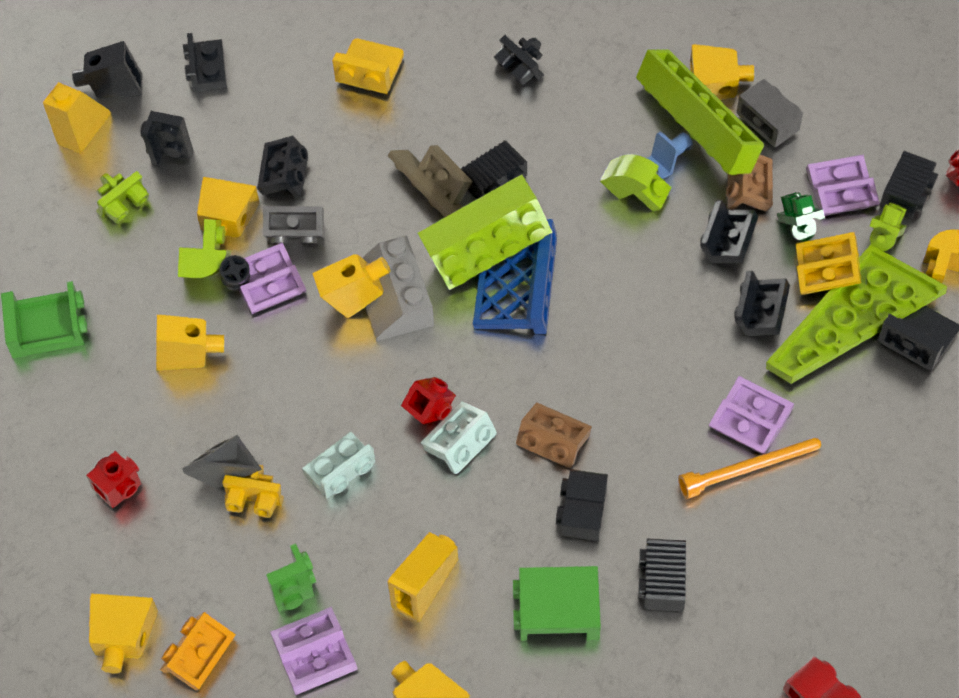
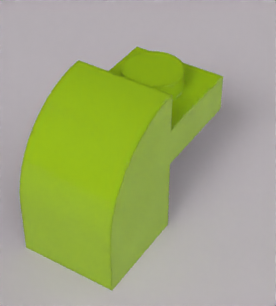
M634 154L622 155L611 160L599 181L619 200L634 194L653 212L662 208L672 188L656 174L659 168L657 164L645 157Z
M204 219L203 248L179 247L178 277L205 278L220 272L223 260L231 256V250L220 249V244L225 242V226H221V220Z

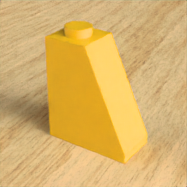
M59 82L43 101L57 145L79 154L84 151L111 115L110 110L82 91Z
M431 532L424 537L387 581L391 608L420 623L459 560L458 546H456L452 539L445 535L437 536Z

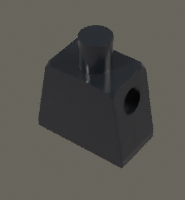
M125 41L87 52L84 55V69L72 72L74 85L76 87L90 85L98 98L142 95V72Z

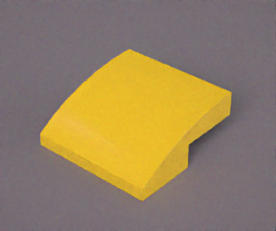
M854 232L796 243L797 271L801 295L861 283L859 253Z

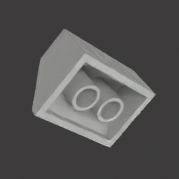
M407 235L378 243L363 257L368 263L383 257L391 270L390 273L380 278L384 290L383 294L365 307L376 341L434 326L433 306Z

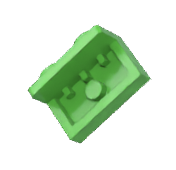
M296 543L290 545L293 563L266 574L278 612L284 609H295L303 601L314 597L312 584L316 583V578L312 571L313 566L307 552L300 553Z

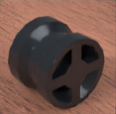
M233 255L223 260L220 266V277L223 285L230 290L236 291L240 290V286L249 283L250 268L248 262L243 257Z

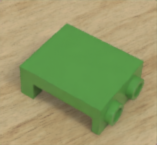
M73 281L67 282L68 291L17 300L13 291L1 293L5 343L12 358L84 345L83 333L88 332L85 315L80 313V308H85L84 297L81 290L76 291Z
M598 566L519 568V580H513V599H520V610H513L514 630H520L521 641H527L528 634L586 633V640H600Z

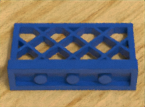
M547 219L552 230L551 234L522 249L511 260L508 258L504 259L505 264L497 271L493 272L491 269H488L479 274L473 318L474 329H533L535 334H547L557 245V232L553 219ZM525 257H528L533 261V265L522 272L516 264ZM512 269L519 276L506 284L500 277ZM496 281L502 289L490 297L485 292V289ZM525 281L530 286V289L520 297L513 289ZM506 294H509L515 301L503 309L496 302ZM491 306L499 312L493 319H482V313ZM520 306L527 311L526 319H513L510 316Z

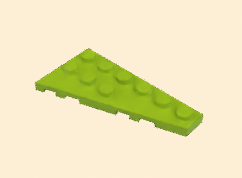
M870 244L859 257L861 283L831 289L768 359L766 369L792 384L881 332L883 322L889 314L903 319L946 294L947 286Z

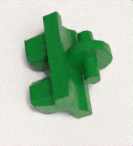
M794 192L782 196L781 200L784 211L777 213L778 221L791 225V234L795 239L800 241L812 239L816 233V223L812 218L824 219L823 209L814 208L812 195L809 194L801 195L799 192Z

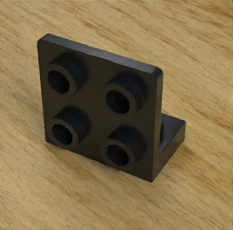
M924 306L903 319L889 314L883 322L878 342L932 371L959 333V324Z

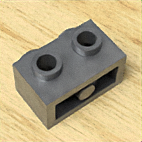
M762 79L740 94L738 98L736 113L772 146L777 147L800 130L803 112L795 103H791L783 96L777 87L772 86L765 79Z
M263 206V236L270 238V243H288V238H300V243L304 244L317 243V238H324V209L322 206Z

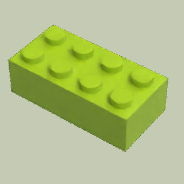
M521 174L418 232V235L448 289L451 290L479 273L490 269L504 259L515 255L527 246L542 240L545 236L551 234L552 230L537 197Z

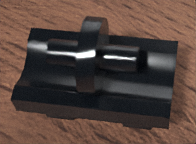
M506 35L499 39L502 47L494 55V59L505 70L516 60L519 64L510 73L522 86L532 77L539 81L544 76L538 69L539 65L532 59L533 57L536 60L542 58V53L539 52L541 42L537 38L529 40L521 38L518 42L521 48Z

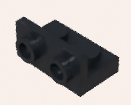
M187 33L188 44H183L185 61L189 60V65H185V75L187 82L192 81L194 92L227 88L222 39L194 42L193 33Z
M156 111L150 112L147 121L142 123L140 135L144 140L146 153L149 154L152 165L158 166L163 153L174 158L184 157L190 159L193 147L184 117Z
M293 135L264 143L257 190L262 195L287 189L294 197L301 196L305 182L304 175L308 151Z

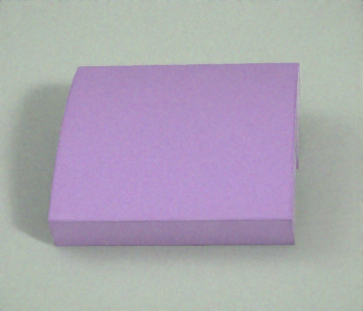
M864 155L807 165L808 179L819 209H823L824 216L880 205L873 177L869 178Z
M283 243L244 258L249 264L250 280L248 284L240 286L239 291L251 314L307 291Z
M738 376L727 398L722 400L709 423V427L763 455L768 451L794 408V403Z
M332 607L270 632L295 695L358 670Z

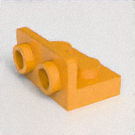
M205 612L196 618L193 616L189 617L180 630L183 637L177 645L172 643L161 657V660L165 663L160 670L165 674L170 672L195 691L200 689L236 636V634Z

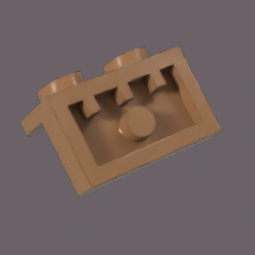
M759 155L751 173L728 174V186L726 189L728 209L734 210L741 203L764 211H768L773 206V162L771 158Z
M536 402L521 420L516 444L567 468H572L577 452L590 436L592 426Z

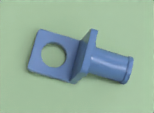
M662 132L656 134L651 156L647 159L659 166L657 170L658 176L665 179L673 174L677 156L692 148V139L684 132L672 140Z

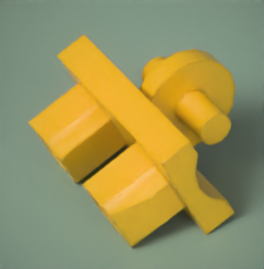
M259 465L262 470L244 478L225 475L223 486L226 493V509L231 512L240 513L243 511L245 501L255 502L253 510L256 515L271 518L276 506H282L284 496L281 495V484L273 483V476L264 475L263 465Z

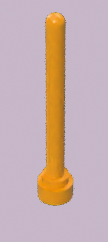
M812 438L702 475L700 473L694 474L692 471L678 476L681 492L686 499L699 496L706 486L820 449L821 441L818 438Z

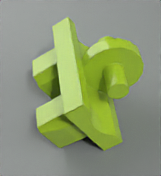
M136 171L125 180L120 173L113 178L109 174L104 173L100 177L103 186L97 189L98 194L102 198L97 201L99 208L96 209V212L101 217L107 215L115 223H119L128 215L129 210L121 203L126 198H129L136 207L147 201L149 193L142 185L140 173Z
M889 203V205H885L881 215L872 218L869 226L875 229L870 234L871 245L882 251H887L894 246L896 238L903 235L907 227L901 224L907 211L906 208Z

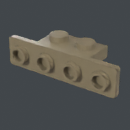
M430 145L421 162L409 150H391L388 157L394 162L395 167L409 178L413 187L420 190L429 200V204L438 209L444 217L463 208L460 202L473 181L438 145Z

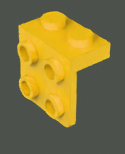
M359 38L353 39L346 54L336 52L332 62L335 82L387 94L403 60L404 52L400 48Z

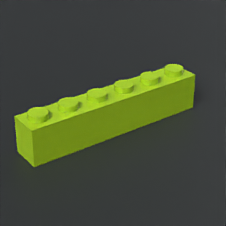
M647 49L636 79L644 86V89L651 93L658 100L659 105L666 109L674 117V120L690 133V137L696 140L706 150V153L722 166L724 172L730 175L751 173L765 144L669 49Z

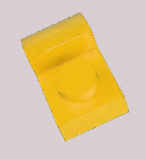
M958 229L942 231L936 234L928 244L923 263L928 264L926 275L940 283H943L947 269L959 272Z

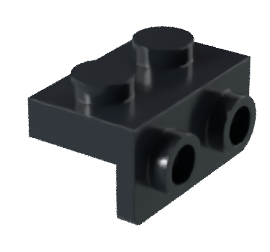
M722 200L715 202L713 211L709 214L705 233L700 239L701 249L706 254L710 263H743L758 220L755 210H727Z
M746 271L744 282L740 285L741 297L739 305L734 311L735 322L739 324L745 336L780 335L790 284L786 278L758 280L753 271Z

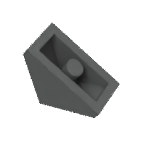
M238 435L214 445L182 468L184 474L216 489L223 487L225 475L244 478L262 470Z

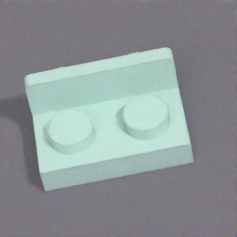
M462 401L420 443L426 452L445 460L451 472L458 474L495 437L497 432L487 412Z
M350 432L302 468L303 474L327 499L334 493L342 492L352 479L367 473L372 468L373 463H375L374 449L370 444L364 446Z

